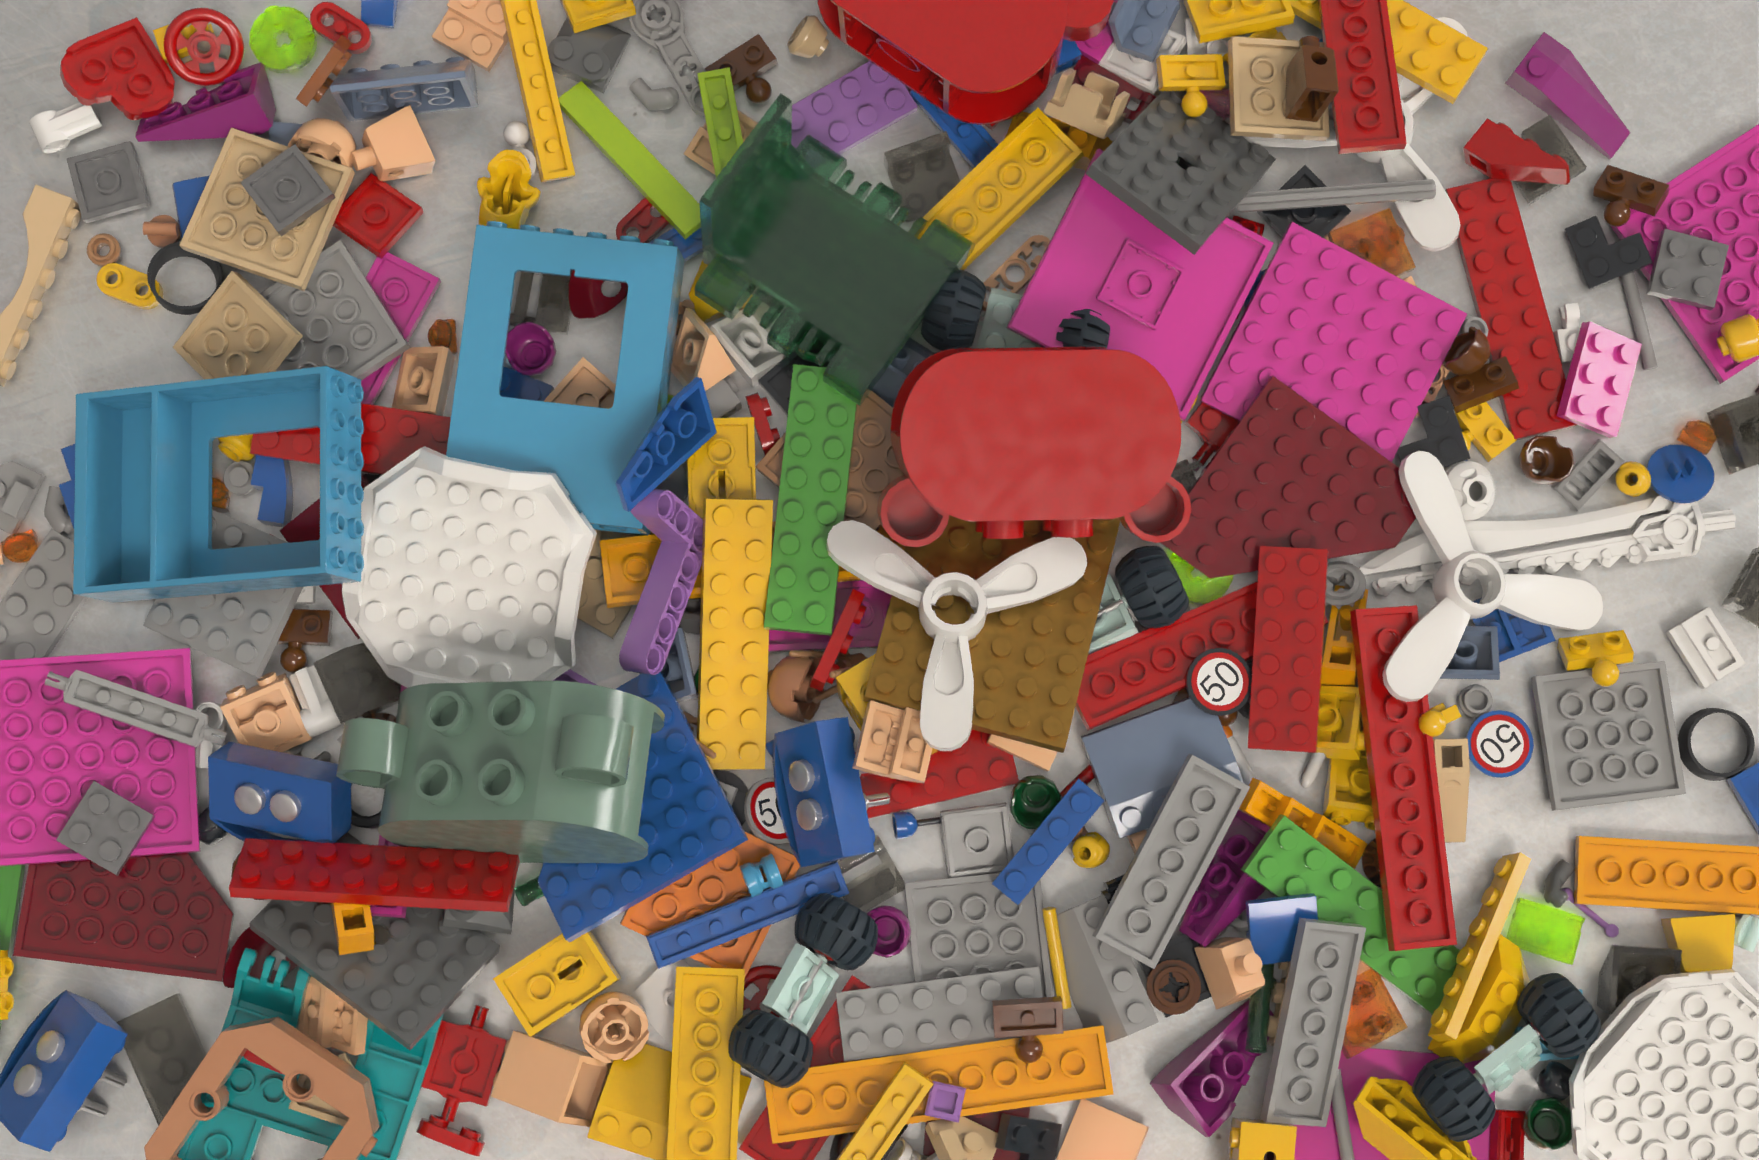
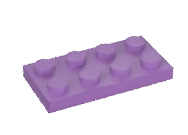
M868 61L772 116V119L806 175L918 111V106L903 83L871 61Z

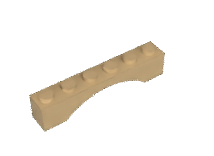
M36 184L22 214L28 236L27 267L14 298L0 314V386L4 387L6 380H10L14 375L16 357L19 350L24 349L28 342V329L32 320L36 319L41 312L43 294L46 289L52 286L55 279L54 269L59 259L65 256L68 249V236L71 229L77 227L81 218L79 205L74 199Z

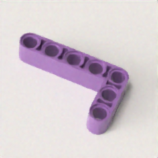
M654 489L631 510L633 516L662 542L619 654V662L623 670L650 675L658 674L664 667L702 565L703 519L673 492L661 489Z

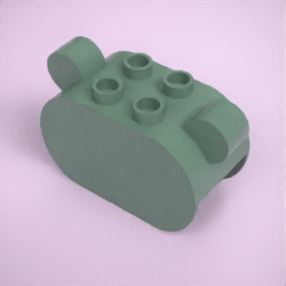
M511 681L415 685L404 689L400 693L395 722L370 718H356L345 721L336 776L349 783L385 789L378 832L383 838L399 846L490 853L504 852L506 854L519 855L520 863L635 862L644 859L648 854V843L638 836L651 734L660 731L664 727L665 715L655 704L636 695L608 687L578 682Z

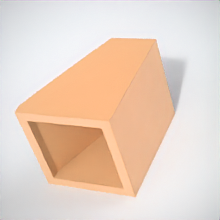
M513 1030L511 1038L505 1045V1056L501 1068L493 1081L494 1088L491 1097L558 1123L590 1127L612 1063H604L593 1058L589 1053L535 1035L529 1037L527 1033Z

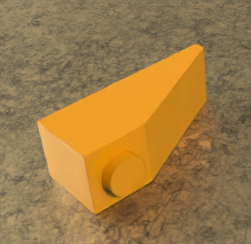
M1335 585L1334 592L1340 588L1344 589L1345 586ZM1365 589L1363 599H1358L1353 607L1344 605L1338 610L1335 605H1332L1322 662L1321 685L1355 687L1357 670L1350 611L1366 609L1369 589Z

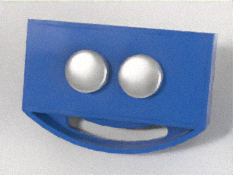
M848 717L814 721L774 734L773 769L777 802L788 842L800 867L824 864L875 852L873 845L875 833L869 825L867 809L868 807L889 804L890 798H883L890 796L888 793L868 796L863 793L860 776L868 772L852 768L855 758L853 746L855 733L852 727L849 726Z
M229 741L208 757L209 817L219 827L242 841H245V838L333 844L351 829V783L336 776L338 764L329 762L331 760L329 752L323 751L314 759L299 756L301 754L299 746L285 752H278ZM268 832H273V833H277V834L287 835V836L296 837V838H300V839L283 838V837L276 836V835H273V834L268 833Z
M67 990L62 992L42 1010L27 1028L0 1074L1 1123L19 1142L50 1152L56 1142L61 1141L65 1137L67 1126L77 1112L83 1110L96 1116L104 1117L108 1108L105 1105L87 1099V1096L94 1085L100 1081L119 1088H123L124 1084L127 1083V1078L106 1070V1067L113 1056L124 1048L125 1038L128 1034L96 1002Z

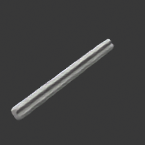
M1433 179L1249 192L1237 205V210L1241 213L1433 199L1436 195V185Z

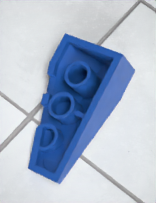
M694 378L657 414L615 484L625 511H631L717 433L702 378Z

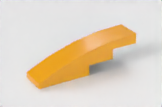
M1252 778L1249 784L1250 788L1239 807L1240 810L1269 827L1273 825L1280 814L1284 815L1352 868H1356L1368 843L1324 815L1313 812L1295 799L1281 794L1261 780Z

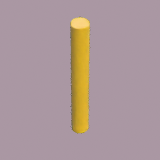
M1047 907L1043 908L1042 912L1056 996H1061L1062 1008L1068 1009L1072 1005L1056 908Z

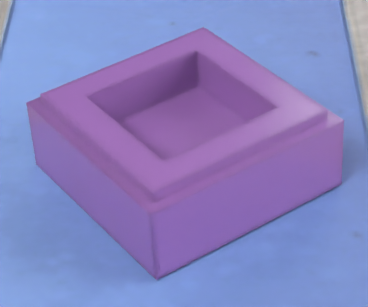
M933 1081V1086L929 1090L924 1115L959 1123L966 1088Z

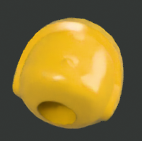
M1629 461L1623 463L1618 468L1615 482L1619 491L1626 495L1637 497L1644 494L1650 488L1651 475L1648 469L1641 463ZM1633 476L1637 477L1638 480L1636 482L1633 481Z
M1087 833L1074 842L1072 847L1073 861L1078 866L1084 868L1098 867L1108 859L1110 846L1099 833Z

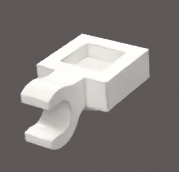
M1578 303L1565 304L1564 307L1559 308L1563 329L1556 330L1554 336L1561 364L1570 363L1574 354L1581 328L1579 325L1580 310Z

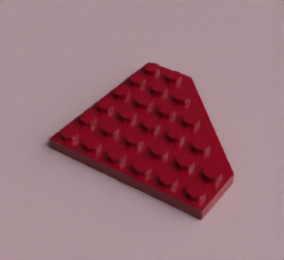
M1270 376L1188 491L1192 509L1188 524L1181 534L1169 541L1159 543L1201 574L1211 579L1258 571L1260 546L1328 549V559L1395 548L1416 519V516L1400 483L1398 466L1276 377Z
M188 853L129 857L118 876L91 860L29 864L13 956L223 982L234 913Z

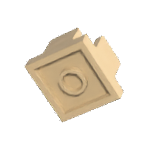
M1068 69L1062 73L1055 94L1048 101L1044 114L1101 139H1105L1122 125L1126 115L1123 112L1130 93L1123 91L1116 96L1119 83L1094 72H1090L1087 75L1084 86L1077 83L1072 85L1076 70Z

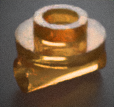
M438 319L433 323L428 331V341L431 347L444 346L449 348L452 354L458 353L455 320Z
M1702 420L1687 422L1676 439L1707 455L1716 441V436L1711 425Z
M212 477V506L228 509L230 503L229 490L223 481Z
M33 529L8 536L1 542L5 557L17 563L29 561L38 549V537Z

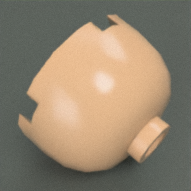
M325 118L309 120L302 124L288 143V147L295 144L300 151L353 168L351 152L356 150V143L351 133L338 121Z
M608 992L599 995L586 1005L581 1014L579 1031L584 1047L593 1058L604 1063H612V1060L623 1058V1061L631 1059L642 1050L648 1040L649 1031L646 1013L633 997L625 993Z

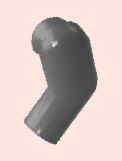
M1563 859L1560 860L1548 875L1544 885L1545 901L1547 903L1551 902L1556 908H1561L1568 899V894L1560 888L1575 871V868Z

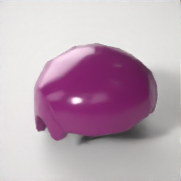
M533 322L517 324L508 332L505 354L515 371L531 377L543 374L553 365L557 350L555 342L546 328Z
M883 905L869 911L867 914L875 921L878 927V941L873 954L886 958L899 954L908 945L911 927L909 919L901 910L893 906Z

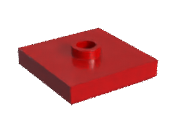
M370 173L343 202L333 226L382 259L423 214V209L386 182L380 181L373 173Z

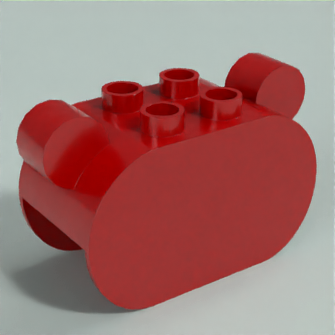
M1114 0L817 1L824 23L832 34L844 44L954 119L969 124L986 125L1008 120L1030 107L1044 93L1054 77L1060 59L1063 40L1086 41L1096 37L1106 27Z
M1102 347L947 349L930 355L916 365L903 381L892 409L890 432L893 452L904 475L897 477L885 486L878 499L877 513L880 524L888 535L903 546L920 547L931 544L942 535L948 524L949 515L966 521H975V532H982V538L988 539L1023 538L1024 520H1043V530L1051 531L1052 537L1093 536V519L1118 518L1123 527L1133 535L1145 541L1159 543L1169 541L1181 534L1189 522L1192 510L1190 496L1184 486L1171 477L1181 446V420L1177 402L1171 388L1161 373L1152 364L1138 355L1127 351Z

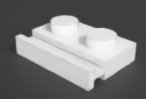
M1710 607L1704 608L1665 632L1701 689L1708 687L1710 684L1746 664Z

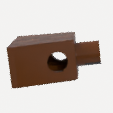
M1305 36L1299 40L1300 48L1289 63L1286 71L1285 119L1317 122L1339 92L1335 54L1331 48L1320 47L1318 37Z

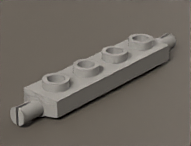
M77 669L69 678L50 671L47 677L59 681V683L47 678L45 680L46 686L64 691L63 697L66 704L195 748L198 747L203 739L223 746L225 740L212 735L225 739L228 732L209 727V716L207 714Z

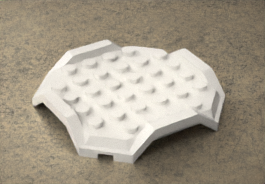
M424 446L364 488V499L361 503V520L364 525V533L361 537V554L364 559V568L361 572V582L343 583L342 595L348 621L389 678L407 688L429 683L553 681L576 665L574 636L585 568L597 532L583 512L579 513L568 497L570 495L556 473L515 471L448 457Z
M1733 969L1659 975L1629 994L1603 1023L1595 1042L1587 1051L1579 1055L1569 1079L1573 1152L1582 1160H1759V994L1738 972Z

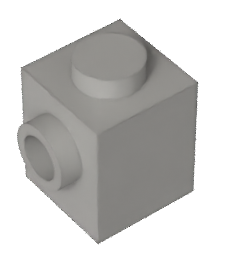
M729 375L705 391L713 418H729L742 408L741 401L735 394L739 389Z

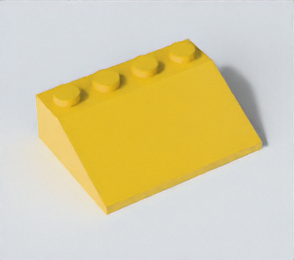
M645 1043L642 1050L631 1059L623 1061V1058L613 1061L587 1138L654 1160H667L671 1051ZM740 1074L739 1117L752 1079Z

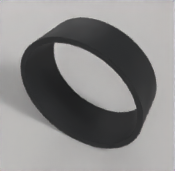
M175 242L161 248L151 259L147 271L148 284L156 300L165 309L176 314L191 315L199 313L213 294L205 301L192 306L171 304L161 298L156 292L155 279L157 273L166 262L174 258L192 257L199 259L210 267L215 276L216 289L213 292L214 294L222 283L220 263L183 250L180 247V242Z
M1719 708L1699 710L1685 720L1678 734L1679 752L1683 764L1694 775L1705 780H1726L1744 769L1753 756L1755 742L1750 726L1741 716L1729 710ZM1725 713L1734 718L1742 727L1747 739V752L1744 761L1738 769L1728 773L1713 772L1703 767L1695 758L1691 747L1692 732L1696 724L1707 715Z

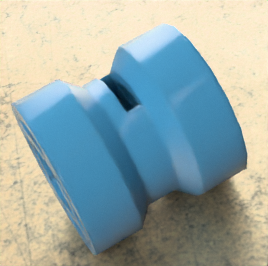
M772 854L762 857L758 863L752 864L748 862L740 866L751 898L762 894V891L766 888L776 889L784 885ZM760 868H762L767 882H764Z

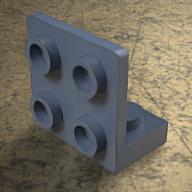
M1118 0L1117 3L1114 2L1108 22L1117 50L1153 63L1180 9L1179 1Z

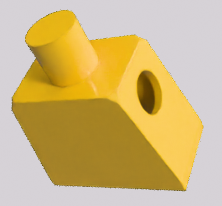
M1735 914L1661 919L1675 972L1687 973L1732 969Z

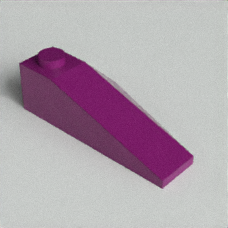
M1545 32L1542 33L1505 82L1509 87L1608 159L1614 156L1630 134V131L1572 52Z
M260 62L236 71L233 75L224 79L225 83L211 91H207L205 87L195 91L196 95L190 98L184 105L180 102H174L159 115L141 119L135 135L137 141L227 138L231 128L249 134L254 133L255 135L265 133L273 125L276 108L263 63Z
M1238 809L1201 880L1198 891L1194 893L1188 904L1179 929L1180 932L1206 947L1246 909V901L1256 900L1266 890L1244 873L1241 868L1268 832L1269 826Z
M1255 994L1171 1060L1150 1082V1085L1169 1110L1205 1137H1210L1232 1114L1236 1106L1234 1101L1241 1087L1246 1086L1250 1078L1248 1073L1256 1056L1262 1054L1269 1040V1036H1265V1027L1269 1015L1274 1016L1273 1012L1259 994Z

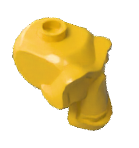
M506 149L498 153L488 163L487 169L491 177L478 178L477 190L482 199L479 211V225L486 226L487 221H497L507 224V228L520 229V225H524L529 210L539 201L541 191L528 184V181L531 179V169L525 156L519 151Z

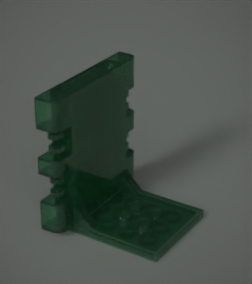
M780 93L699 200L703 261L708 266L696 283L695 296L733 320L752 294L753 296L742 312L743 315L751 317L755 314L760 304L764 302L770 308L762 316L759 325L767 329L777 318L768 333L767 344L788 357L806 332L808 333L797 350L803 355L810 351L817 339L825 343V346L818 352L815 360L816 364L823 366L835 350L837 351L823 374V381L861 406L923 321L926 308L953 273L960 270L971 255L975 243L938 219L931 223L919 240L917 237L924 229L927 220L922 217L918 218L907 232L900 227L907 219L910 211L905 206H902L890 221L889 219L902 203V195L882 182L876 185L864 203L863 200L869 193L872 184L864 181L860 184L854 195H851L845 191L854 180L855 173L851 170H847L839 181L834 184L847 167V159L811 135H807L795 149L791 144L792 100Z

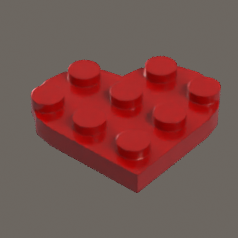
M137 17L77 41L67 48L66 54L61 60L60 76L64 87L83 105L90 106L94 103L99 104L111 101L119 111L124 113L125 117L130 120H139L140 118L157 116L172 104L175 86L172 73Z

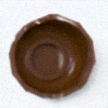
M1473 326L1469 327V332L1462 333L1455 338L1442 364L1447 370L1459 376L1472 375L1480 370L1488 361L1491 351L1486 335Z
M1535 436L1524 443L1519 455V463L1523 474L1531 482L1540 485H1552L1570 476L1574 467V458L1571 448L1561 446L1557 442V437Z

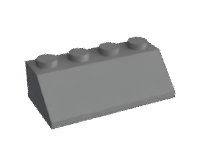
M1102 895L1057 914L1071 999L1083 1027L1103 1025L1106 1043L1145 1029L1159 1021L1131 956L1092 936L1108 907L1107 900Z

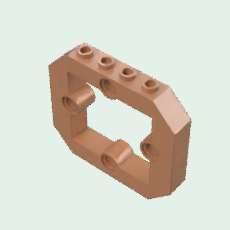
M273 1017L232 1025L220 1033L144 1147L146 1160H182L177 1154L199 1121H207L214 1118L227 1106L229 1092L224 1084L247 1050L285 1074L283 1090L290 1100L305 1102L316 1095L349 1118L324 1157L318 1160H357L361 1154L367 1157L378 1141L374 1134L380 1126L370 1078L280 1017ZM298 1074H304L310 1078V1089H304L298 1085ZM202 1093H208L213 1097L214 1107H207L202 1103Z

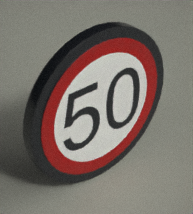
M1214 648L1204 651L1191 662L1186 674L1188 695L1196 707L1207 714L1215 716L1232 714L1241 709L1251 695L1252 674L1250 668L1240 655L1231 650Z

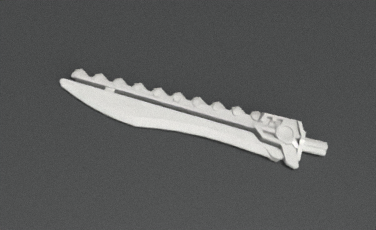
M1657 496L1599 511L1559 518L1525 521L1467 520L1464 522L1473 550L1488 555L1630 529L1639 517L1666 511L1664 515L1639 522L1630 535L1494 559L1504 574L1509 570H1513L1515 574H1531L1537 567L1541 566L1544 573L1554 575L1565 563H1569L1574 570L1583 571L1593 559H1596L1600 566L1610 568L1621 556H1625L1628 562L1638 564L1640 561L1644 563L1696 556L1700 550L1702 537L1705 536V532L1735 529L1736 516L1733 514L1732 509L1701 513L1697 501L1692 503H1676ZM1422 533L1399 543L1395 548H1390L1365 563L1359 569L1364 576L1420 567L1421 572L1380 578L1373 581L1372 587L1377 592L1376 594L1386 597L1399 584L1405 588L1404 591L1412 593L1425 581H1429L1433 587L1434 576L1438 569H1435L1434 564L1442 562L1426 534ZM1461 568L1459 571L1458 580L1461 584L1470 586L1477 579V576L1469 569Z

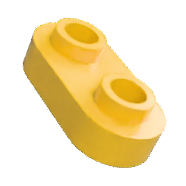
M117 263L107 264L99 270L96 278L97 285L108 297L144 310L153 309L159 305L148 284L147 274ZM117 274L118 280L114 284H109V277ZM155 279L156 292L163 298V288ZM142 286H148L147 294L139 295V289Z

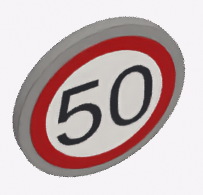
M774 778L762 779L752 785L744 800L745 819L751 831L759 839L773 845L785 844L788 842L779 812Z

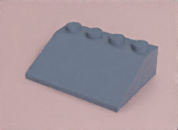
M451 57L442 63H433L427 60L417 61L413 63V66L407 67L387 64L381 66L380 70L371 71L365 68H353L348 70V73L339 74L330 85L331 94L349 122L385 118L409 105L414 114L478 107L475 69L471 60H465L463 57Z
M1190 697L1081 736L1101 798L1105 800L1103 804L1111 828L1119 838L1150 827L1188 754L1196 756L1243 782L1237 761L1219 717L1200 710Z

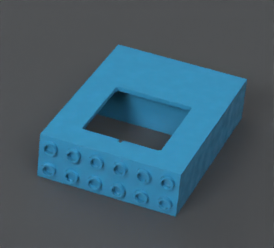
M487 221L486 226L476 225L446 456L515 471L556 473L570 495L568 497L579 513L583 512L594 530L650 535L651 531L637 520L631 511L628 512L623 509L615 483L655 417L667 405L685 263L679 248L673 246L674 243L672 241L655 239L653 244L640 243V239L633 236H620V240L607 239V235L597 232H587L586 237L573 235V231L555 228L553 233L540 232L539 227L532 225H520V229L507 228V224L497 221ZM571 270H575L574 276L578 278L624 282L628 284L614 403L611 408L508 398L500 395L514 281L517 272L523 271L570 277Z
M328 366L76 394L73 594L115 603L361 582V572L364 568V559L361 554V537L364 533V525L361 520V503L364 499V492L361 486V469L364 465V458L361 452V435L364 431L361 419V402L364 392L361 379ZM320 427V539L213 550V440L222 437Z

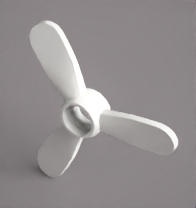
M1447 17L1435 18L1467 36V31L1456 20ZM1397 73L1407 141L1405 149L1361 152L1356 153V155L1369 163L1380 164L1386 182L1433 179L1435 181V198L1396 201L1393 203L1416 244L1422 249L1429 251L1444 250L1451 246L1458 238L1461 226L1459 215L1438 178L1409 146L1412 142L1414 131L1412 115L1434 93ZM1329 108L1330 137L1326 141L1243 136L1251 144L1266 147L1309 148L1337 145L1332 108Z
M1417 451L1407 455L1401 461L1399 467L1400 483L1420 526L1443 565L1438 569L1433 582V592L1437 603L1409 629L1385 664L1382 674L1383 682L1392 696L1405 702L1420 700L1431 692L1453 658L1468 621L1482 618L1495 609L1502 610L1535 624L1559 629L1585 630L1597 624L1602 616L1603 601L1601 594L1595 586L1586 581L1547 574H1504L1494 559L1487 554L1473 550L1459 503L1439 460L1429 452ZM1461 568L1469 569L1479 579L1482 587V599L1479 604L1469 600L1461 591L1458 581Z
M854 520L841 521L833 526L828 533L826 544L828 555L836 564L873 587L919 607L921 625L926 633L934 639L923 681L920 729L924 741L931 748L939 751H952L960 748L970 736L973 719L974 678L968 641L975 638L984 627L987 614L1035 602L1074 585L1084 575L1087 566L1086 553L1082 545L1073 538L1052 537L1010 556L976 581L969 575L957 572L945 573L935 578L902 548L866 524ZM955 595L968 601L975 614H971L969 620L963 624L952 625L940 620L936 616L935 611L932 610L931 605L935 606L937 600L942 596Z

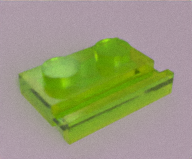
M1517 898L1516 909L1513 912L1506 938L1520 947V950L1573 965L1585 917L1523 898Z

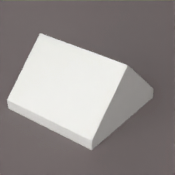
M751 306L726 317L709 328L717 337L734 367L752 388L759 384V379L790 354L788 349Z

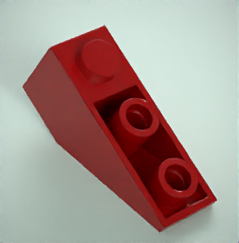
M1487 118L1463 147L1465 163L1493 179L1568 185L1570 182L1569 165L1561 156L1546 153L1541 150L1536 142L1529 138H1520L1513 133L1511 128L1501 122L1496 124Z

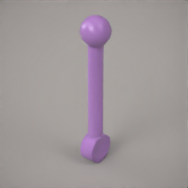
M1563 888L1562 890L1568 894L1566 901L1574 904L1573 891L1570 888ZM1574 904L1600 925L1607 937L1614 938L1619 934V928L1615 924H1608L1584 904Z

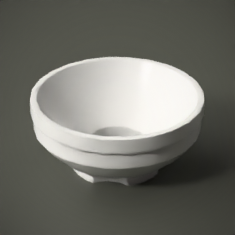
M1461 461L1445 469L1464 521L1475 520L1485 515L1494 503L1496 494L1495 482L1488 469L1473 461ZM1475 481L1479 482L1482 486V496L1477 501L1472 500L1469 496V487Z

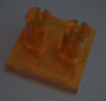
M1390 208L1330 231L1327 235L1330 242L1395 276L1398 274L1399 276L1416 268L1404 242V231L1396 224Z
M1372 969L1356 976L1342 1046L1346 1059L1408 1028L1383 980Z

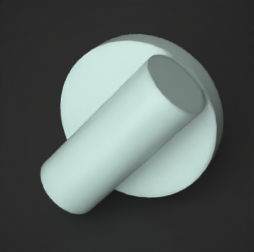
M1744 914L1742 918L1736 917L1734 945L1754 952L1759 940V918L1750 914Z

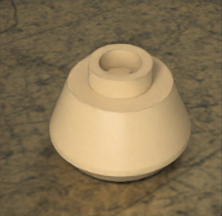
M815 15L804 17L792 33L787 43L789 52L792 55L809 59L814 55L820 57L828 46L829 40L826 39L827 31Z

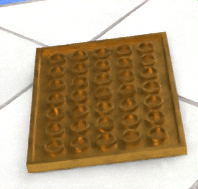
M949 515L948 524L940 537L928 545L920 547L905 546L904 551L935 578L945 573L957 572L969 575L976 581L1010 556L1050 539L1052 536L1051 531L1043 530V520H1024L1023 538H982V532H975V521H966ZM1118 518L1093 519V536L1073 538L1082 545L1087 558L1084 575L1074 585L1035 602L988 613L984 627L975 638L968 641L974 678L973 730L1064 753L1119 530L1120 520ZM893 595L890 600L863 701H875L902 710L909 707L920 711L923 681L934 639L926 633L921 625L919 607ZM955 595L942 596L937 600L935 606L931 605L932 610L935 611L936 616L940 620L952 625L963 624L969 620L971 614H975L968 601Z

